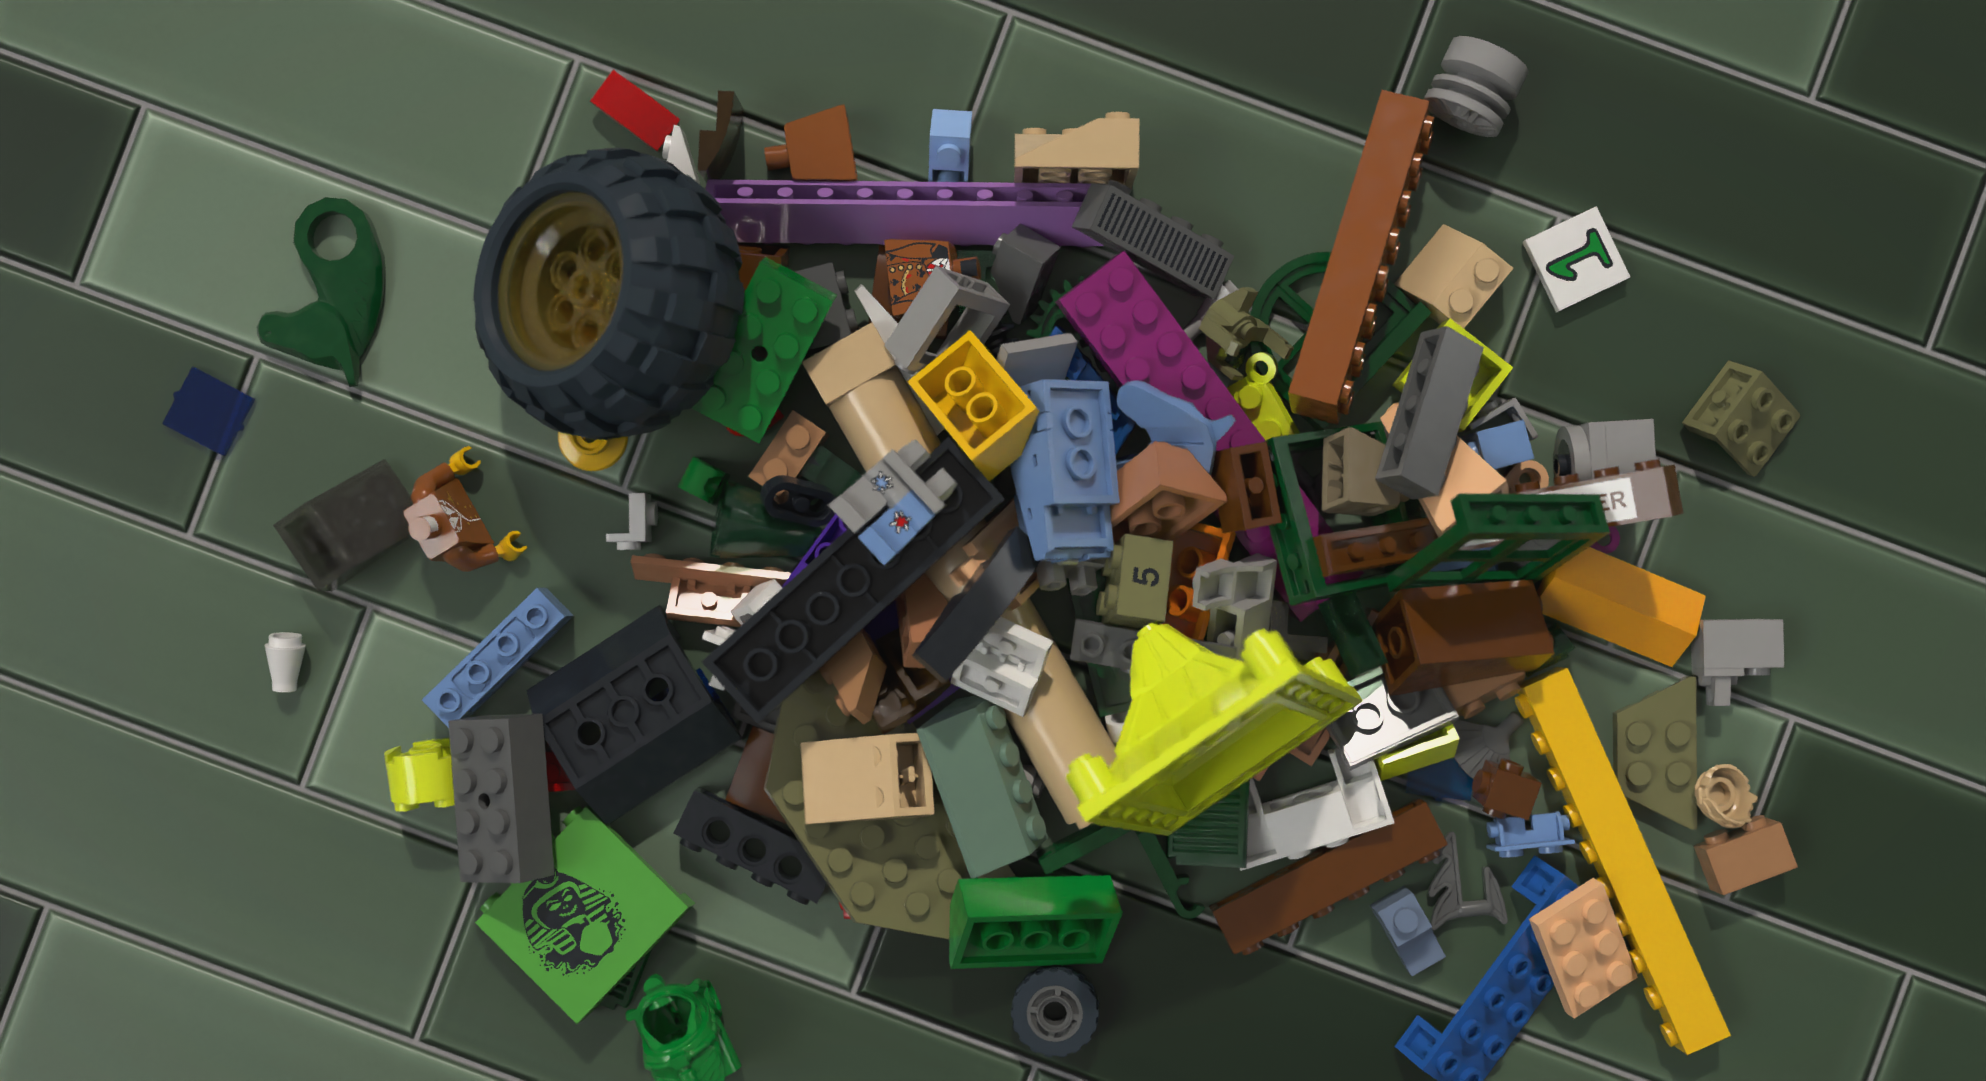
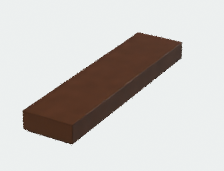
M1429 518L1313 537L1323 577L1405 563L1438 538Z

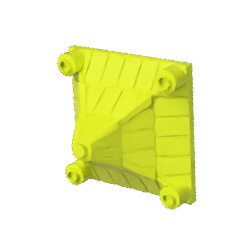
M1153 622L1143 627L1137 633L1138 639L1132 646L1130 696L1132 697V702L1114 751L1117 757L1108 767L1102 756L1092 757L1090 753L1084 754L1069 764L1070 772L1066 775L1065 779L1080 802L1077 809L1086 823L1169 836L1356 707L1363 700L1356 689L1348 684L1332 659L1323 660L1321 657H1316L1304 666L1300 665L1278 631L1268 633L1266 629H1261L1250 635L1243 642L1246 647L1240 654L1245 661L1243 662L1215 654L1186 637L1169 624L1159 625L1157 622Z

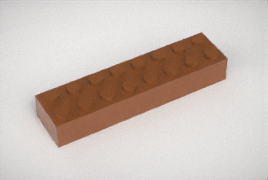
M1385 90L1381 91L1288 394L1292 413L1336 425L1339 424L1341 414L1349 415L1355 394L1352 391L1354 386L1352 378L1353 376L1360 378L1366 359V354H1364L1366 343L1363 342L1364 339L1371 340L1378 318L1375 316L1377 311L1375 303L1376 301L1381 303L1384 301L1389 279H1387L1389 267H1387V264L1394 266L1399 252L1400 242L1398 240L1400 229L1398 227L1405 229L1412 206L1409 205L1412 195L1411 191L1417 192L1423 168H1421L1423 154L1428 155L1434 135L1432 128L1435 117L1429 116L1428 100Z

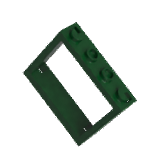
M1382 421L1279 436L1266 440L1282 523L1269 525L1290 606L1388 586L1386 577L1404 564L1384 566L1386 573L1326 584L1290 455L1323 449L1324 438L1348 427L1354 428L1386 445L1387 438ZM1400 502L1398 507L1376 516H1370L1373 526L1409 521L1405 502Z

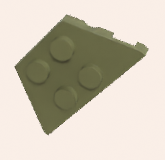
M1684 676L1673 685L1661 691L1657 690L1643 697L1641 701L1633 705L1629 704L1613 712V771L1626 798L1691 830L1697 829V800L1694 796V787L1697 782L1696 677Z

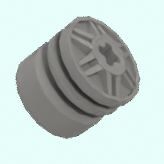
M1454 37L1440 64L1446 74L1435 75L1431 83L1433 88L1428 89L1424 100L1429 101V111L1444 122L1475 135L1496 137L1504 124L1502 119H1506L1511 110L1505 100H1512L1517 97L1529 70L1518 57L1497 45L1474 37Z

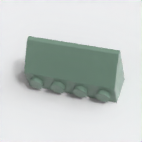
M977 695L959 698L916 730L970 878L982 876L1029 856L1048 839L1045 822L1038 811L1031 783L1025 775L1020 761L1019 750L1011 736L1003 707Z

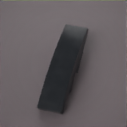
M1018 526L1006 533L994 553L988 560L979 565L964 589L951 598L912 655L941 683L946 682L976 648L1041 562L1035 561L1029 537Z

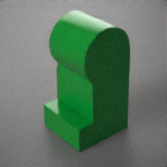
M694 456L677 487L715 506L731 475Z

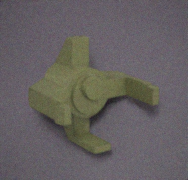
M1242 287L1216 301L1209 307L1199 328L1206 334L1207 360L1231 380H1242L1244 376L1225 361L1227 354L1237 357L1240 349L1246 347L1251 341L1263 342L1283 359H1288L1294 349L1291 344H1288L1287 340L1263 321L1248 313L1258 294L1254 288Z

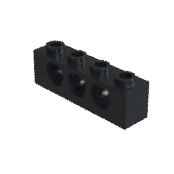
M700 786L694 790L673 834L681 837L680 844L696 852H701L704 848L716 854L715 860L730 869L737 870L738 866H741L753 872L751 878L767 887H773L775 883L787 889L786 895L801 904L808 905L809 901L818 903L827 883L792 831L743 807L726 801L724 798ZM723 821L729 826L730 837L728 840L720 841L712 836L710 830L712 822ZM751 838L760 839L766 846L765 856L761 858L750 856L746 850L747 840ZM786 856L798 858L802 864L801 873L798 875L786 874L781 866L782 858Z

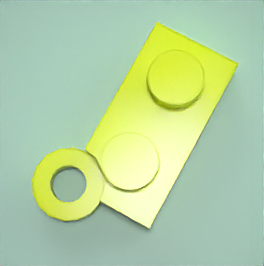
M1267 352L1253 354L1246 362L1245 370L1247 376L1227 387L1228 391L1265 441L1273 437L1299 434L1300 432L1271 383V380L1275 378L1278 372L1276 359ZM1258 361H1264L1267 364L1268 372L1265 375L1257 373L1255 365Z

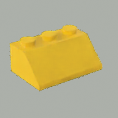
M971 330L907 381L988 481H991L1021 456L1039 410Z

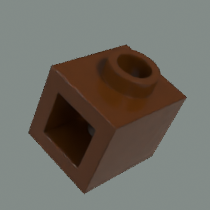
M1501 758L1498 764L1485 760L1483 768L1479 769L1474 776L1472 783L1474 793L1472 797L1484 806L1482 811L1491 816L1505 819L1506 815L1509 814L1529 820L1542 783L1531 774L1523 772L1524 766L1514 761Z

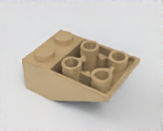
M918 733L888 734L800 743L805 824L920 818L934 814L932 771Z

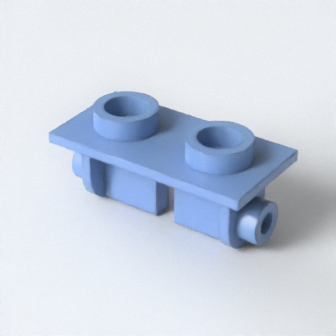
M1559 811L1530 815L1532 830H1525L1524 819L1515 816L1506 817L1505 819L1495 817L1494 822H1487L1489 838H1495L1496 844H1486V848L1495 852L1499 851V857L1502 858L1523 856V849L1537 847L1540 854L1563 852V845L1575 844V840L1564 837V831L1570 829V821L1567 814L1561 815Z

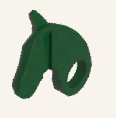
M325 197L304 209L295 222L293 240L295 248L315 284L319 298L317 301L295 312H266L261 316L256 327L257 336L260 342L269 348L319 366L343 371L349 387H356L359 382L360 359L365 354L377 329L383 308L386 272L385 256L376 229L366 212L347 199ZM331 215L347 216L352 220L356 228L357 239L354 248L347 256L340 260L329 261L322 258L314 247L316 227L322 220Z

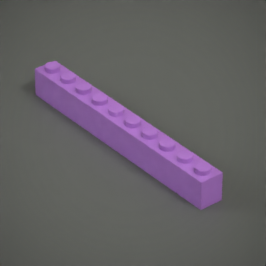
M707 179L706 190L722 207L720 213L726 220V225L734 230L737 242H758L763 244L801 243L805 245L814 243L885 245L884 240L902 239L948 241L953 245L960 246L995 245L1003 233L1008 235L1019 224H1022L1058 246H1077L1083 248L1104 246L1072 228V224L1091 183Z

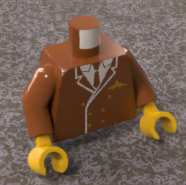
M470 446L454 453L450 457L449 464L443 462L420 476L415 481L411 493L413 505L403 510L409 524V533L413 539L420 543L427 558L431 561L446 562L463 572H469L496 563L499 557L507 561H514L527 548V546L515 548L511 544L521 535L519 531L509 532L497 546H494V541L460 480L455 478L454 474L465 475L480 465V460L472 465L465 462L463 455L472 449Z

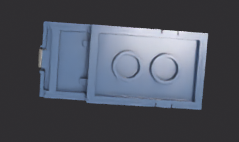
M1042 379L1020 386L1021 390L1039 410L1021 456L1011 463V473L1035 561H1051V563H1058V565H1077L1078 562L1090 559L1109 558L1114 547L1110 505L1120 503L1113 431H1110L1113 430L1112 414H1109L1111 413L1109 382Z

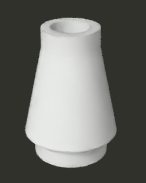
M291 632L269 634V643H266L264 646L272 679V690L275 692L296 691L306 644L302 643V635Z

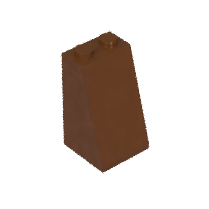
M1533 579L1400 589L1378 613L1372 625L1389 695H1401L1538 669L1554 654V641L1552 634L1547 629L1542 613V600L1536 593Z

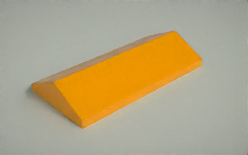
M1591 547L1586 548L1546 575L1536 592L1541 597L1543 604L1542 613L1544 615L1670 667H1673L1696 637L1706 598L1704 594Z

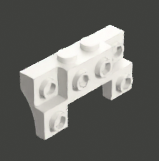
M1338 748L1328 750L1337 780L1265 803L1261 802L1254 779L1251 778L1247 868H1240V871L1284 857H1288V859L1302 858L1311 852L1310 849L1323 845L1329 848L1337 847L1348 842L1349 837L1394 824L1395 822L1374 760L1349 770Z

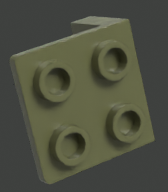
M1728 360L1683 420L1682 424L1689 432L1718 442L1748 475L1755 477L1798 421L1800 413L1763 371Z

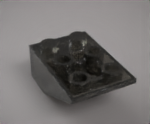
M383 459L307 501L273 526L317 591H334L411 538L409 524L403 510L412 506L413 503L409 492L387 460Z

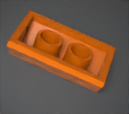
M1197 523L1173 541L1165 622L1162 624H1169L1188 638L1204 640L1210 620V609L1203 611L1192 606L1194 594L1192 587L1193 578L1196 574V568L1220 558L1228 561L1236 536L1235 532L1223 533L1221 528Z

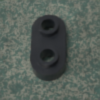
M778 475L769 479L763 485L760 492L761 503L766 511L775 518L812 527H820L828 524L836 514L828 506L836 497L827 486L786 475ZM784 490L780 496L775 497L779 491ZM819 498L816 504L810 505L811 501Z

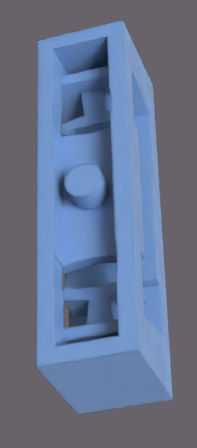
M536 588L437 684L422 701L448 728L449 720L469 718L574 615L547 588Z

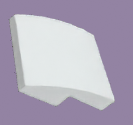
M1000 617L976 648L953 673L951 683L1023 717L1041 678L1053 641Z

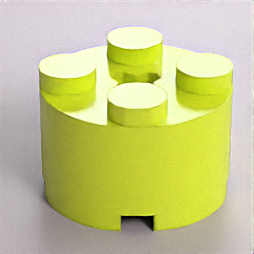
M450 738L414 742L409 752L402 753L401 746L389 749L384 753L391 802L394 803L395 811L414 810L420 807L419 803L434 802V806L437 808L455 805Z

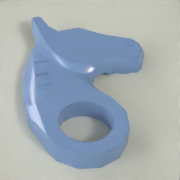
M1133 380L1126 382L1118 390V407L1134 420L1140 428L1146 429L1152 441L1150 444L1155 441L1167 442L1172 446L1189 450L1211 476L1216 454V442L1236 421L1232 415L1218 420L1206 419L1193 403L1168 395L1143 381ZM1139 453L1117 458V471Z

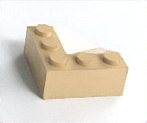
M1109 112L1105 114V118H1097L1079 128L1063 129L1062 134H1046V129L1026 128L1023 129V134H1015L1014 183L1108 184L1109 180H1114L1132 189L1139 169V119L1130 118L1129 113Z

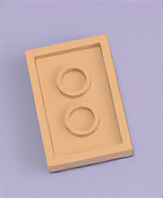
M1595 878L1590 879L1529 918L1564 1011L1575 1019L1638 978L1604 885Z

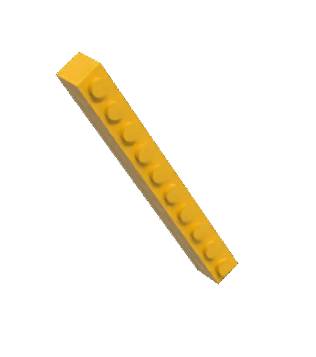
M1555 667L1524 681L1520 685L1521 690L1518 692V696L1514 697L1516 706L1524 719L1528 717L1535 731L1530 734L1532 742L1540 755H1546L1551 767L1547 769L1548 778L1557 792L1562 791L1567 805L1563 806L1564 814L1568 815L1570 825L1573 828H1578L1583 841L1579 842L1580 850L1587 863L1594 864L1599 875L1596 880L1604 885L1608 899L1616 913L1614 915L1622 936H1626L1632 949L1628 952L1635 971L1638 974H1643L1648 987L1643 988L1646 999L1653 1010H1659L1664 1021L1663 1024H1660V1030L1664 1039L1670 1047L1675 1046L1686 1055H1689L1730 1037L1731 1034L1568 668Z

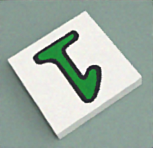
M1597 206L1522 242L1555 312L1630 278Z

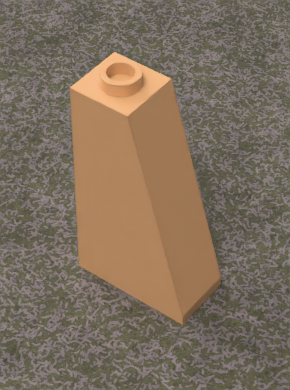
M1399 402L1391 405L1385 414L1380 417L1387 439ZM1456 436L1457 443L1451 452L1445 472V482L1440 489L1439 495L1418 499L1438 537L1456 524L1450 500L1459 493L1510 494L1507 480L1458 436Z

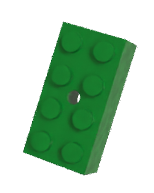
M764 257L744 292L743 314L739 315L734 335L736 342L727 363L720 366L714 375L712 387L692 409L760 443L837 294ZM763 346L767 350V358L759 357L753 348Z

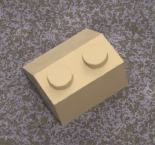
M1443 224L1394 285L1415 304L1419 302L1424 304L1432 312L1429 316L1439 324L1451 318L1462 328H1465L1513 270V267L1484 243Z

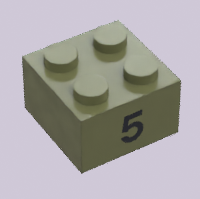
M1125 534L1119 541L1113 544L1111 556L1105 558V565L1101 568V576L1106 577L1105 592H1099L1096 614L1102 616L1101 623L1139 630L1153 622H1157L1160 625L1165 622L1173 541Z

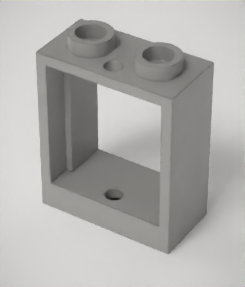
M935 266L884 346L895 357L894 363L904 372L914 375L915 372L922 370L969 330L984 345L1010 304L988 282ZM958 304L966 307L937 353L927 352L926 350L955 306Z

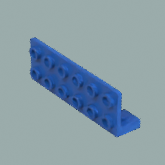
M1535 855L1511 886L1518 893L1536 904L1446 1029L1441 1033L1428 1021L1417 1015L1395 1045L1401 1053L1421 1070L1438 1081H1484L1554 985L1529 918L1579 886Z

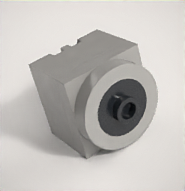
M1654 419L1588 422L1581 425L1561 426L1557 432L1554 446L1553 470L1555 477L1578 473L1579 480L1585 481L1595 479L1594 470L1619 466L1620 474L1635 472L1634 463L1656 459Z

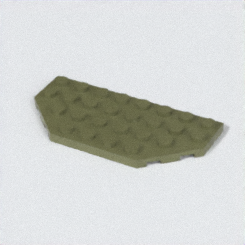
M818 670L781 704L764 790L853 923L949 940L950 902L958 879H968L970 875L933 774V815L920 818L805 824L800 743L883 735L872 717L865 724L861 723L852 714L846 717L834 699V696L839 694L834 683L829 685ZM906 721L884 735L917 733V729L913 723L909 724ZM1005 865L976 878H1007L1016 876L1009 865Z

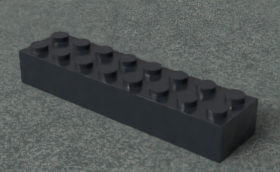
M949 437L930 453L931 457L915 472L926 483L943 468L958 485L944 501L947 506L887 565H883L858 537L888 511V507L883 509L859 533H854L848 528L702 661L703 665L757 724L769 716L1005 501V498Z

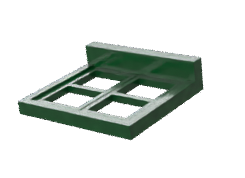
M1459 493L1450 500L1456 524L1389 574L1386 579L1390 592H1398L1400 589L1532 579L1535 584L1610 533L1599 494ZM1470 540H1503L1491 550H1458ZM1529 540H1560L1547 550H1517ZM1530 561L1517 571H1487L1498 562ZM1441 562H1473L1461 571L1428 572Z

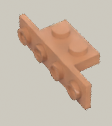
M652 553L644 556L632 555L631 559L635 579L671 583L666 610L667 619L740 627L741 624L730 611L756 585L775 579L782 587L791 575V573L784 572L776 567L753 569L745 568L743 565L734 562H727L722 565L708 564L696 558H686L683 561L672 560Z

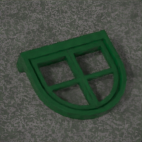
M1331 252L1306 254L1287 262L1277 269L1261 286L1249 314L1268 325L1271 310L1279 297L1309 325L1314 309L1293 291L1289 285L1308 275L1325 273ZM1390 280L1382 304L1393 315L1373 335L1372 339L1366 343L1364 351L1366 359L1360 378L1355 376L1352 378V381H1354L1352 390L1355 392L1354 396L1432 313L1421 302L1417 304L1412 302ZM1307 331L1292 346L1294 349L1289 358H1281L1277 362L1278 372L1275 378L1271 380L1278 395L1289 406L1288 392L1292 378L1283 371V368L1302 348ZM1251 341L1248 344L1250 356L1258 352H1267L1273 356L1271 348L1263 342ZM1264 361L1256 363L1255 367L1258 373L1265 375L1268 372L1267 364ZM1300 415L1317 431L1324 430L1329 425L1328 422Z

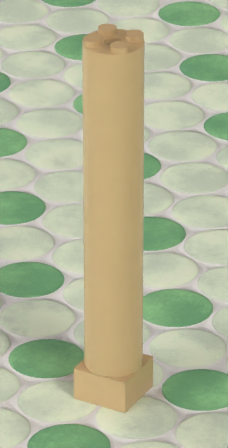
M873 322L802 362L866 473L892 449L898 452L903 446L915 439L929 454L941 444L898 366L894 363L895 360L891 353L884 346L885 343ZM985 519L925 573L948 603L953 596L959 594L969 581L967 580L958 588L949 577V574L969 558L961 547L987 523ZM1029 597L1021 606L1014 610H1011L1008 606L1001 617L1052 640L1053 644L1025 715L1022 717L1005 708L1003 709L1007 720L1066 823H1076L1078 829H1082L1092 823H1086L1077 809L1080 802L1065 779L1066 775L1070 772L1068 766L1078 757L1090 753L1092 757L1102 756L1109 767L1117 757L1114 753L1116 747Z

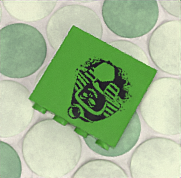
M581 806L576 807L562 822L566 828L556 838L552 835L554 875L524 883H510L511 885L502 895L498 892L494 893L480 907L484 914L475 922L576 1024L586 1019L695 905V902L685 892L679 894L612 827L606 825L590 806H586L584 809Z

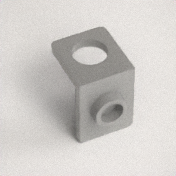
M1516 397L1506 400L1498 405L1495 399L1488 402L1477 413L1478 418L1471 421L1464 430V432L1473 430L1506 411L1512 422L1524 420L1529 441L1538 437L1537 432Z

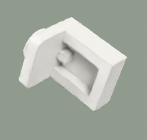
M629 493V533L606 534V542H617V550H641V542H652L651 526L657 525L658 507L657 502H651L650 494Z

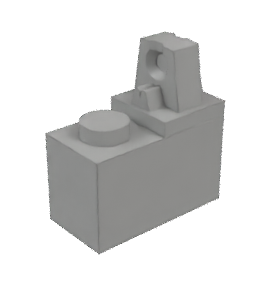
M1783 619L1700 620L1697 635L1691 642L1692 675L1698 676L1699 685L1706 687L1707 705L1730 706L1731 685H1737L1738 676H1744V668L1745 675H1770V668L1784 667Z

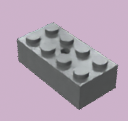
M542 713L483 715L449 720L460 882L524 883L554 875Z

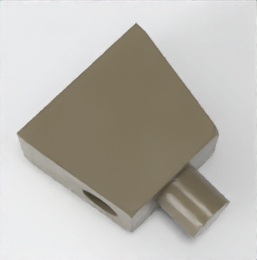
M1351 427L1323 439V512L1376 516L1398 507L1400 502L1409 500L1405 495L1375 479L1386 446L1385 444Z

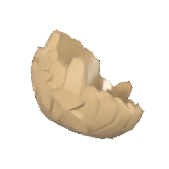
M1721 764L1710 768L1700 775L1694 787V796L1702 813L1707 818L1726 828L1742 827L1745 823L1751 822L1750 812L1753 810L1752 803H1757L1758 797L1749 792L1751 787L1748 784V778L1731 764Z

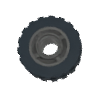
M1059 965L1038 967L1035 972L1027 974L1016 989L1011 1008L1013 1028L1015 1032H1018L1019 1040L1024 1045L1027 1044L1031 1048L1030 1050L1036 1054L1039 1052L1045 1054V1057L1059 1056L1060 1058L1066 1057L1071 1052L1076 1053L1081 1050V1046L1087 1045L1091 1040L1092 1034L1096 1031L1098 1025L1099 1000L1095 994V988L1092 983L1086 980L1084 974L1074 971L1073 967L1067 965L1066 967ZM1050 1002H1059L1065 1007L1067 1013L1060 1019H1052L1047 1016L1044 1007Z

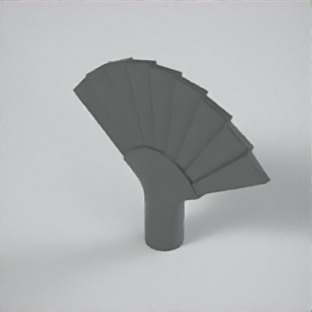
M1511 712L1497 726L1479 725L1458 719V722L1453 723V726L1460 739L1454 757L1459 767L1474 779L1477 771L1483 768L1485 760L1498 764L1501 758L1510 760L1509 737L1524 723L1523 720L1515 712Z

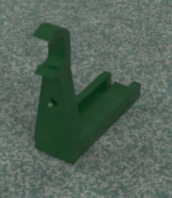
M1090 824L1036 852L1037 857L1047 875L1132 830ZM1135 831L1177 913L1184 918L1199 916L1205 909L1202 903L1195 902L1193 906L1185 907L1177 896L1178 888L1182 885H1188L1190 879L1188 874L1175 875L1155 834Z

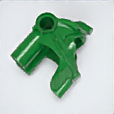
M653 974L646 980L643 987L646 995L640 1001L637 1009L627 1010L626 1020H635L636 1027L642 1038L644 1066L646 1070L650 1071L655 1081H724V1077L742 1067L725 1027L721 1022V1004L709 980L703 981L697 978L689 985L679 983L666 984L663 977L658 974Z

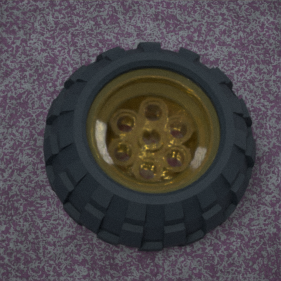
M627 148L587 150V154L566 155L539 169L523 187L516 188L503 204L499 215L485 238L475 275L473 295L476 316L475 330L479 347L484 350L485 356L488 359L489 370L508 398L524 408L526 413L553 430L591 439L608 440L659 430L671 424V419L679 416L682 410L691 409L713 385L714 375L720 366L727 363L736 342L734 335L739 315L743 314L745 288H743V283L740 282L739 277L742 259L734 230L726 225V220L720 213L722 207L705 188L691 176L681 172L672 163Z

